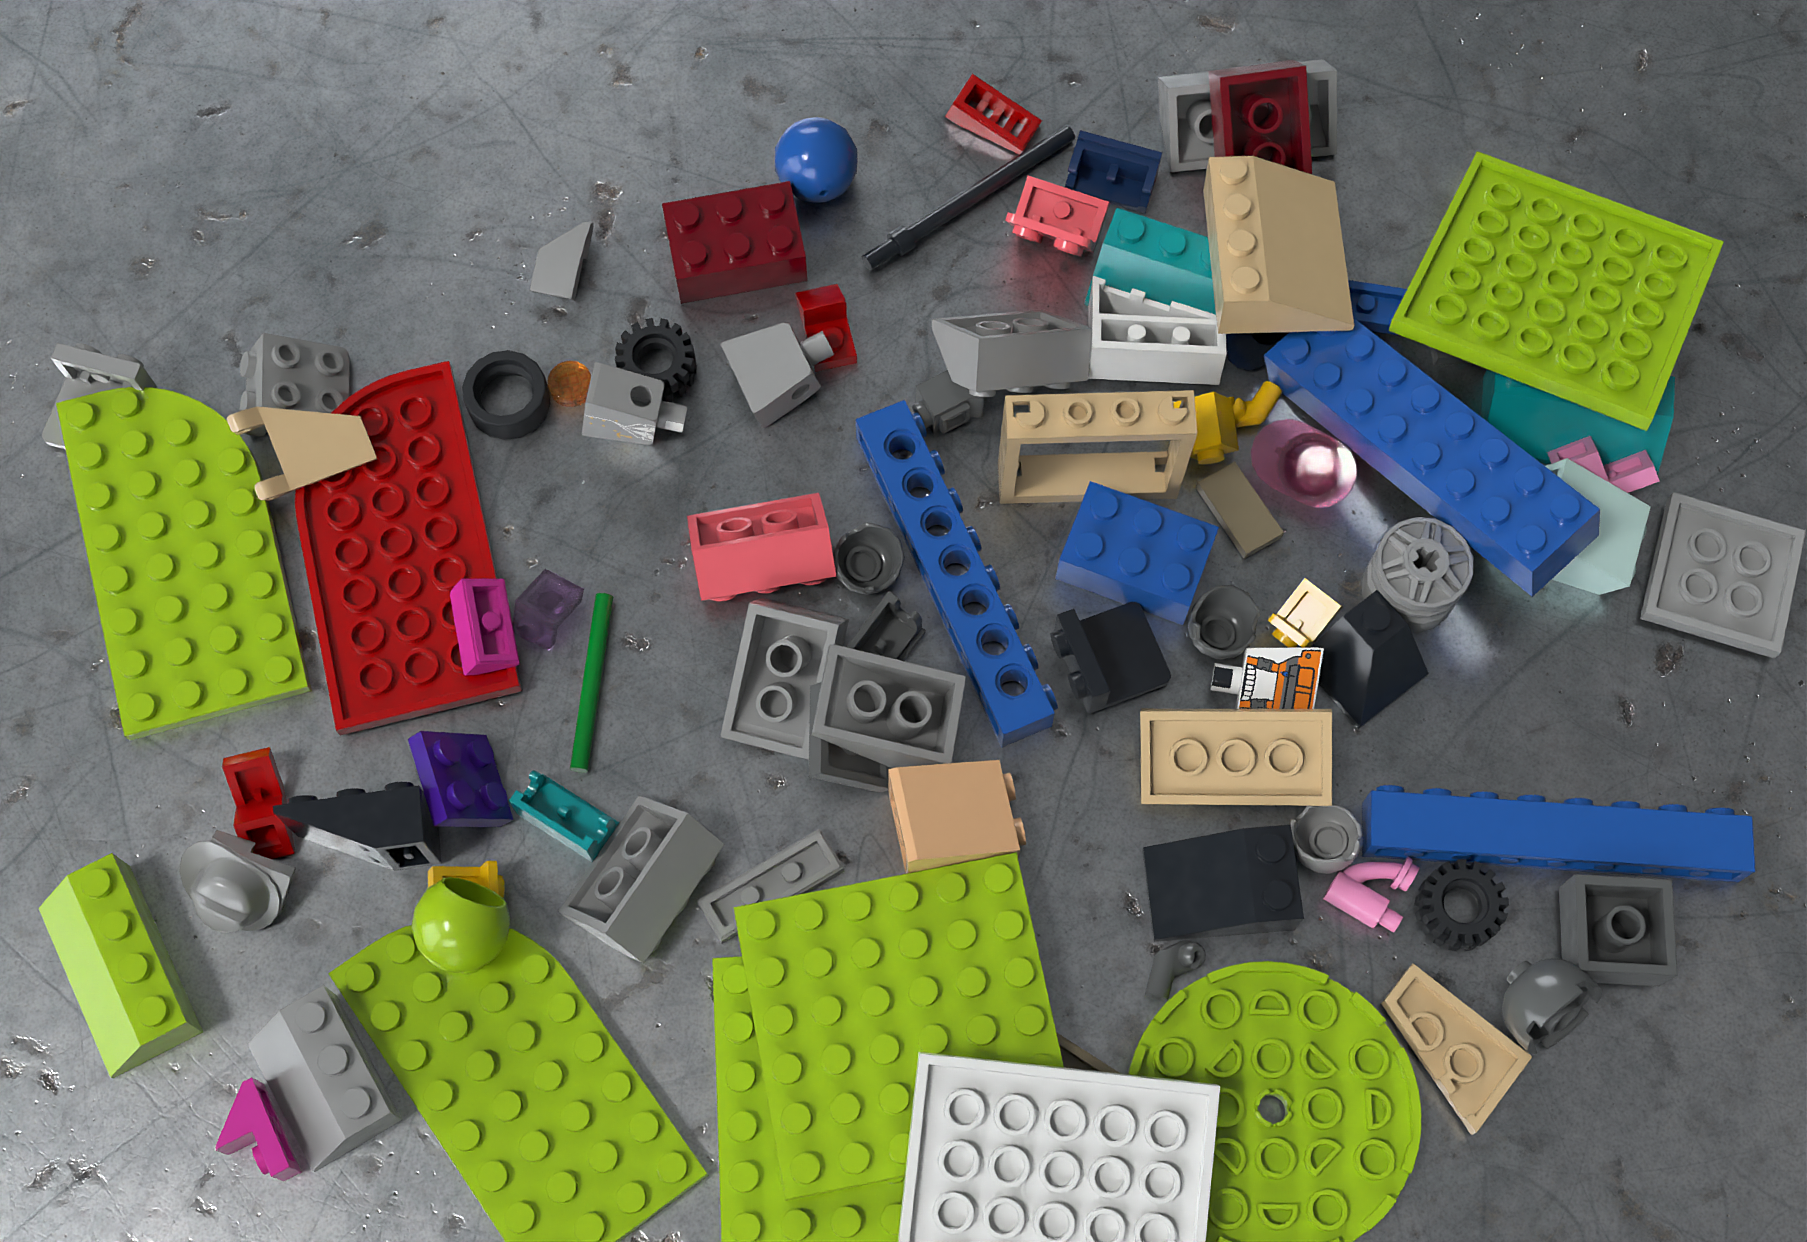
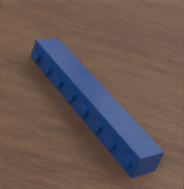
M1396 785L1379 786L1376 788V791L1371 790L1362 802V857L1401 860L1410 857L1416 861L1445 863L1449 861L1450 863H1455L1458 859H1466V864H1472L1476 861L1489 866L1738 883L1755 872L1752 816L1735 815V810L1731 808H1710L1705 810V813L1688 812L1686 806L1678 804L1662 805L1658 807V810L1641 809L1639 803L1632 801L1614 802L1611 806L1593 805L1592 800L1586 798H1571L1564 800V803L1546 802V798L1540 795H1522L1517 797V800L1499 799V795L1494 792H1474L1470 794V797L1452 796L1450 790L1441 788L1426 789L1423 791V794L1405 793L1403 787Z

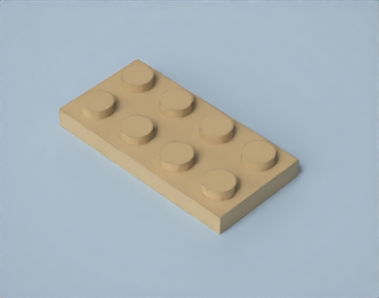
M1141 708V804L1332 806V709Z

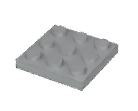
M1673 492L1666 502L1640 619L1775 659L1782 651L1806 531Z

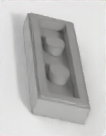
M818 829L697 900L721 944L738 935L733 907L809 893L843 873L844 867L821 829Z

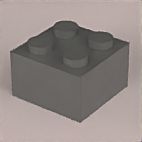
M1575 874L1559 887L1563 960L1575 964L1596 983L1660 986L1678 976L1672 879Z

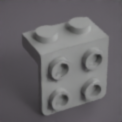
M262 333L250 351L243 353L240 374L242 377H246V391L241 396L239 411L258 406L331 413L349 397V353L343 347ZM262 425L245 434L263 437L267 430L265 425Z
M57 343L51 360L66 378L42 431V439L50 446L65 449L56 406L58 402L116 388L133 387L143 391L144 387L157 388V385L144 369L143 363L132 356L118 354L117 357L104 355L96 348L86 344L77 343L73 347Z

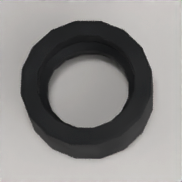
M515 351L492 352L478 359L467 371L462 385L463 401L476 427L490 437L503 440L521 438L535 431L545 420L551 404L549 387L545 375L537 362L527 355ZM516 375L524 377L529 381L532 386L533 396L522 410L514 414L499 416L490 414L481 403L482 390L489 382L496 378Z

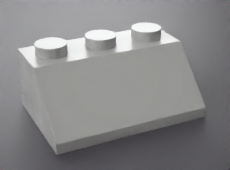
M1043 309L932 319L931 328L952 382L969 389V394L973 396L992 397L996 395V390L1002 389L1016 393H1029L1033 391L1034 386L1040 385L1053 389H1066L1070 387V382L1088 380L1092 328Z
M639 795L558 912L618 952L644 964L649 955L659 947L662 936L674 918L686 907L689 896L702 877L711 870L717 855L725 844L689 813Z
M324 985L280 1009L248 1043L312 1171H318L402 1121L395 1104L336 994Z

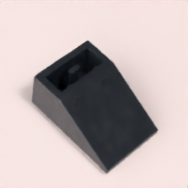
M411 782L389 783L384 786L382 791L368 793L364 789L359 788L344 789L338 791L336 797L318 799L313 795L294 796L288 799V804L273 806V813L297 837L397 871L442 864L439 826H434L423 790L419 785L414 786Z

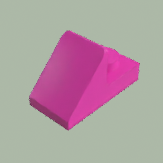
M251 1077L242 1082L215 1149L218 1152L230 1155L257 1142L258 1145L252 1148V1153L260 1171L264 1175L270 1173L271 1177L284 1182L302 1173L265 1084Z

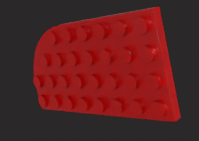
M449 361L402 371L372 382L344 400L331 414L360 416L378 459L295 490V511L335 729L340 736L522 691L517 666L478 675H464L450 592L461 579H498L452 366Z

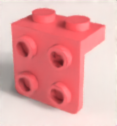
M1027 176L1016 213L1008 212L1005 221L1014 226L1012 233L1018 237L1041 244L1044 236L1055 240L1053 246L1058 250L1082 257L1084 250L1094 253L1110 202Z

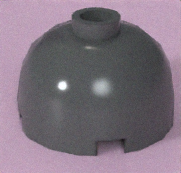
M1560 958L1540 960L1532 965L1529 961H1524L1516 966L1507 977L1510 986L1503 996V1019L1506 1027L1517 1042L1531 1055L1537 1054L1536 1044L1541 1042L1548 1049L1580 1025L1589 1015L1583 1006L1590 997L1598 1003L1603 990L1588 974L1572 962Z

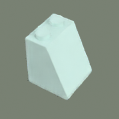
M1568 458L1546 465V468L1600 509L1599 536L1551 580L1598 595L1630 587L1631 580L1636 573V561L1641 542L1647 531L1646 523L1651 506Z

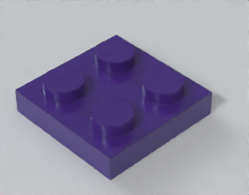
M419 731L408 738L434 826L502 827L514 820L508 804L507 793L503 788L494 760V752L489 744L487 735Z

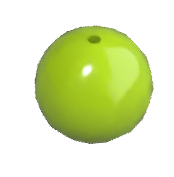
M448 877L427 888L415 907L411 927L416 946L432 965L445 971L460 973L480 969L497 957L506 944L511 918L507 903L496 892L472 881Z

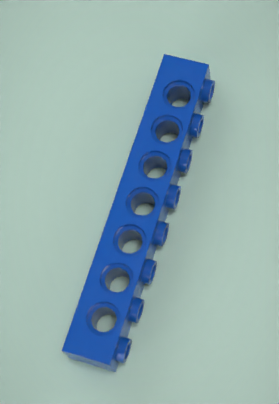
M903 400L855 419L858 443L1001 748L1052 727L1055 715L1054 710L1058 709L1054 693L1047 683L1041 685L1034 671L1039 667L1031 646L1028 643L1021 644L1015 631L1019 629L1016 614L1010 604L1003 606L997 591L1000 590V583L996 572L990 564L984 566L978 554L982 550L981 543L973 526L965 527L960 513L963 512V506L959 495L954 487L947 489L942 479V475L945 474L942 460L935 449L929 451L923 439L927 437V432L921 416L918 412L911 414L906 401ZM904 449L913 455L908 459L900 460L891 454L896 450ZM915 487H924L931 493L926 497L917 498L912 496L909 491ZM933 525H942L949 532L944 536L938 537L931 535L927 529ZM952 563H960L968 571L963 575L955 576L948 573L945 568ZM970 602H979L987 610L981 615H971L963 607ZM989 641H996L1001 643L1006 651L1000 655H990L983 650L982 646ZM1007 681H1016L1024 687L1025 691L1018 696H1010L1001 689V685Z

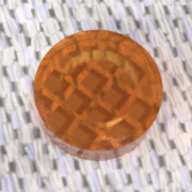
M564 361L557 364L550 371L547 380L552 398L558 404L565 407H576L585 403L591 374L586 366L576 361Z

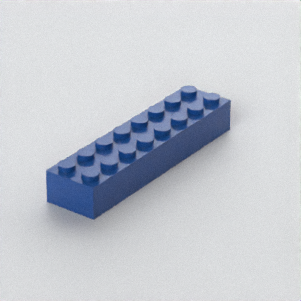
M1353 318L1354 328L1350 331L1289 332L1264 355L1269 382L1280 387L1286 397L1437 520L1452 526L1467 541L1470 547L1530 596L1533 597L1599 536L1600 509L1355 318Z

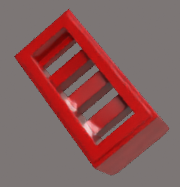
M973 73L945 115L947 119L958 126L1019 155L1023 152L1042 122L1041 119ZM971 100L978 103L975 109L968 105ZM986 107L993 110L990 118L982 114ZM1001 115L1009 118L1003 128L996 124ZM1016 122L1024 125L1017 137L1010 133Z

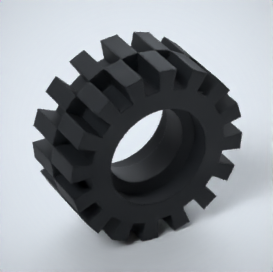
M653 318L645 319L647 327L642 329L639 323L636 322L631 325L633 334L625 330L621 335L622 343L617 342L616 367L661 380L665 383L662 396H665L666 402H673L672 393L677 392L682 397L686 393L685 384L692 386L694 382L693 373L697 372L691 338L687 332L682 333V328L677 323H674L672 328H670L667 319L661 318L659 326L654 325ZM661 349L669 352L673 357L672 364L661 373H647L639 366L642 355L648 351Z
M1458 859L1454 864H1451L1449 861L1442 864L1437 870L1435 869L1422 882L1418 889L1420 893L1415 897L1414 906H1419L1415 916L1417 922L1423 920L1425 924L1421 929L1426 936L1432 933L1436 937L1433 943L1438 946L1446 943L1449 945L1448 950L1457 951L1460 948H1464V951L1473 950L1495 936L1501 930L1500 926L1507 919L1508 913H1504V909L1509 906L1508 897L1502 898L1501 895L1506 889L1503 882L1496 884L1492 880L1496 875L1495 872L1491 869L1486 873L1480 870L1483 864L1476 861L1471 865H1466V859ZM1460 888L1473 894L1479 907L1475 920L1461 923L1455 921L1447 914L1444 907V898L1449 890Z

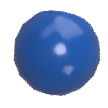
M805 118L793 123L785 130L775 146V172L780 182L790 181L793 196L804 202L822 203L838 198L847 191L857 174V148L845 128L827 118Z

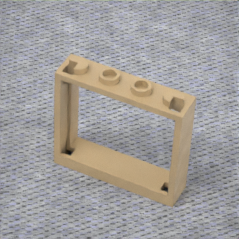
M1194 390L1005 395L998 456L1000 504L1082 502L1090 481L1142 500L1177 499L1197 436ZM1173 401H1181L1180 408H1173ZM1029 405V412L1016 413V417H1014V406ZM1170 440L1167 451L1020 455L1021 444ZM1166 464L1164 472H1155V465ZM1018 469L1021 471V476H1017Z

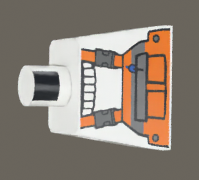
M1317 647L1246 648L1242 667L1215 663L1211 690L1236 694L1235 709H1314L1324 649Z

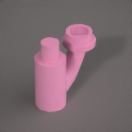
M1407 857L1403 863H1358L1337 873L1323 899L1372 929L1378 923L1394 933L1403 916L1387 907L1390 902L1389 899L1363 885V883L1374 879H1392L1393 881L1390 885L1392 889L1396 890L1398 887L1406 892L1420 867L1413 864V859Z

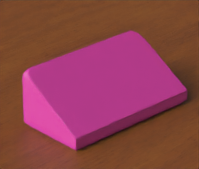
M461 579L451 590L450 599L464 675H478L518 666L520 662L505 580Z

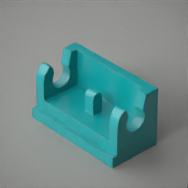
M533 770L529 774L531 782L525 792L516 790L509 799L517 815L593 862L619 825V822L546 775Z

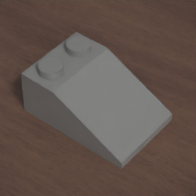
M765 598L750 602L720 737L809 760L810 686L822 682L828 646L830 644L843 646L849 619Z
M830 644L827 651L812 735L890 768L952 763L966 676Z

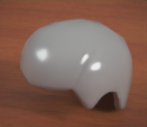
M1332 803V806H1306L1295 819H1291L1290 824L1295 855L1303 866L1316 873L1331 874L1345 869L1356 859L1363 847L1361 824L1350 810Z

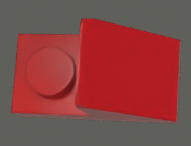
M838 284L796 292L795 297L806 339L823 331L834 353L833 356L813 365L814 371L819 372L856 364L857 354L847 319L846 300Z

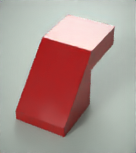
M267 747L223 758L222 769L236 805L233 826L237 837L255 842L253 853L269 859L294 854L295 846L292 831L273 813V806L287 804L284 785L271 748Z

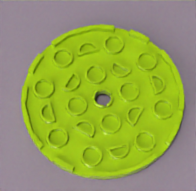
M1271 961L1247 962L1212 971L1205 977L1194 981L1177 992L1164 1004L1142 1034L1134 1051L1127 1075L1210 1083L1220 1086L1205 1242H1353L1367 1231H1370L1385 1217L1397 1202V1197L1402 1191L1409 1174L1412 1173L1421 1136V1103L1415 1073L1404 1047H1400L1397 1039L1385 1024L1386 1019L1371 1003L1358 992L1353 993L1340 983L1328 978L1329 975L1305 966ZM1274 1096L1284 1104L1285 1115L1281 1122L1271 1124V1122L1266 1121L1261 1116L1258 1106L1263 1097Z

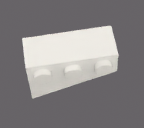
M1093 276L1088 306V327L1092 328L1088 379L1219 385L1227 354L1226 334H1218L1215 314L1172 301L1170 306L1145 298L1146 292L1133 288L1131 293L1106 286L1105 279Z

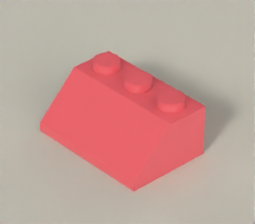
M819 493L687 516L701 601L708 599L727 601L741 593L752 591L772 593L779 590L782 586L797 583L816 585L824 582L826 578L836 577L829 527Z

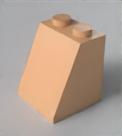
M1000 760L888 769V795L905 874L1016 852L1019 858L1020 846L1026 845V836L1021 817L1013 819L1009 801L1016 800L1014 783L1011 773H1002Z

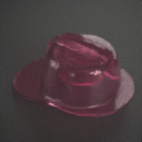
M1286 419L1276 420L1265 426L1254 439L1251 449L1252 466L1258 477L1277 491L1305 505L1321 508L1331 507L1344 500L1353 489L1357 476L1356 461L1349 448L1330 435L1306 423Z

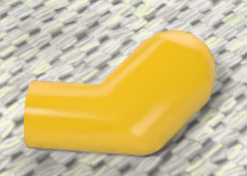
M1265 381L1252 401H1243L1241 398L1235 400L1233 396L1228 397L1232 400L1236 428L1262 424L1282 395L1280 387L1272 382Z

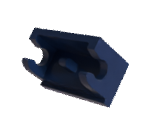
M1080 130L1069 164V174L1065 188L1108 201L1112 205L1146 214L1158 176L1163 152Z

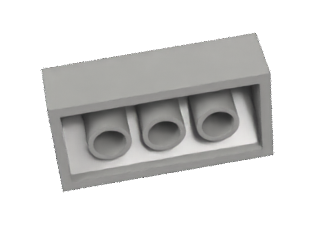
M1324 59L1299 62L1306 65L1311 157L1337 154V70ZM1209 72L1158 77L1159 117L1169 171L1180 172L1207 169L1209 157H1215Z

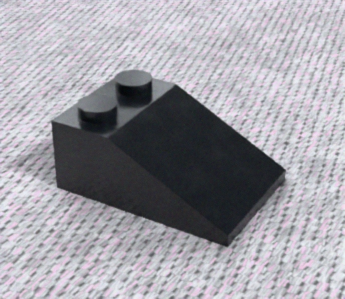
M1291 824L1242 828L1147 846L1142 849L1153 942L1294 931L1304 919Z

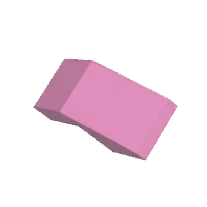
M1591 436L1547 452L1551 464L1568 458L1627 493L1660 481L1646 450L1603 466Z

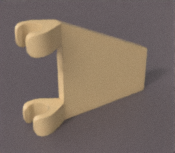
M257 406L233 413L227 417L230 430L236 435L245 434L265 425L284 472L282 475L255 484L258 498L266 500V502L378 459L360 416Z

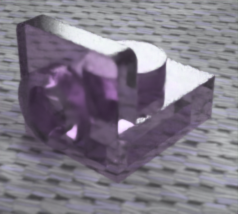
M544 569L515 600L512 623L514 633L520 635L528 642L550 650L556 643L558 627L582 602L584 589Z

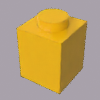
M1216 392L1195 396L1197 436L1190 458L1196 459L1198 464L1221 462L1225 459L1224 454L1239 451L1232 400ZM1181 401L1173 402V407L1180 408Z

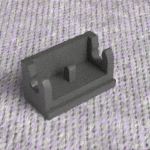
M888 591L846 647L905 661L924 636L926 630L922 628V617L917 611H914L911 615L905 612L900 607V599Z

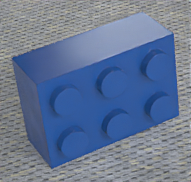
M1090 481L1060 556L1056 580L1122 604L1137 602L1141 605L1144 612L1183 625L1219 527Z

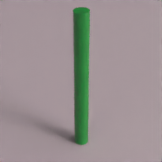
M597 593L595 595L570 770L578 773H587L589 769L614 598L607 593Z

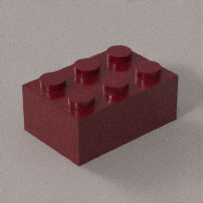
M1295 60L1209 71L1215 157L1255 156L1312 174L1306 65Z
M790 181L662 203L681 304L808 281L806 254Z

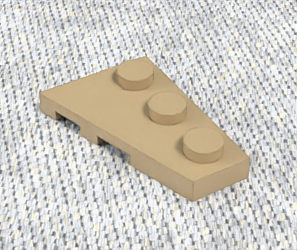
M1412 964L1381 1004L1467 1130L1473 1135L1477 1133L1532 1056L1419 967Z

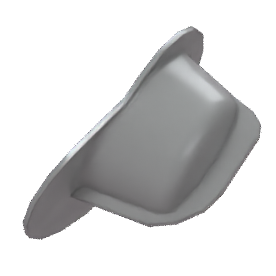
M198 841L187 847L181 857L179 872L182 885L189 897L194 901L196 913L205 925L213 930L228 933L239 930H261L274 921L279 913L281 899L276 884L265 871L244 860L226 847L212 841Z

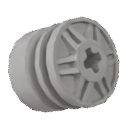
M1415 517L1398 522L1385 533L1362 576L1363 598L1366 599L1378 590L1408 623L1412 633L1418 634L1434 629L1449 616L1472 579L1473 555L1467 541L1452 526L1435 518Z

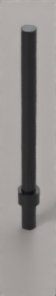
M1065 125L908 227L901 225L887 234L886 241L861 256L864 265L871 271L896 254L900 257L916 247V241L1075 140L1073 130L1070 126Z

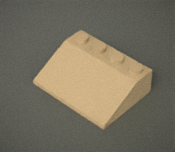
M1255 156L1209 157L1203 192L1218 334L1353 330L1354 320L1335 182Z

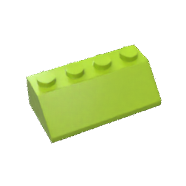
M110 853L68 874L38 909L109 1076L115 1078L203 1033V1030L131 867L119 857Z

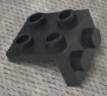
M1129 602L1079 620L1075 609L1057 614L1054 632L1050 633L1051 641L1057 656L1060 659L1064 658L1069 668L1068 680L1077 700L1082 699L1088 714L1161 688L1169 683L1171 672L1139 603Z

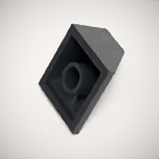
M1378 590L1343 615L1311 646L1324 649L1318 684L1358 730L1429 674L1408 623Z

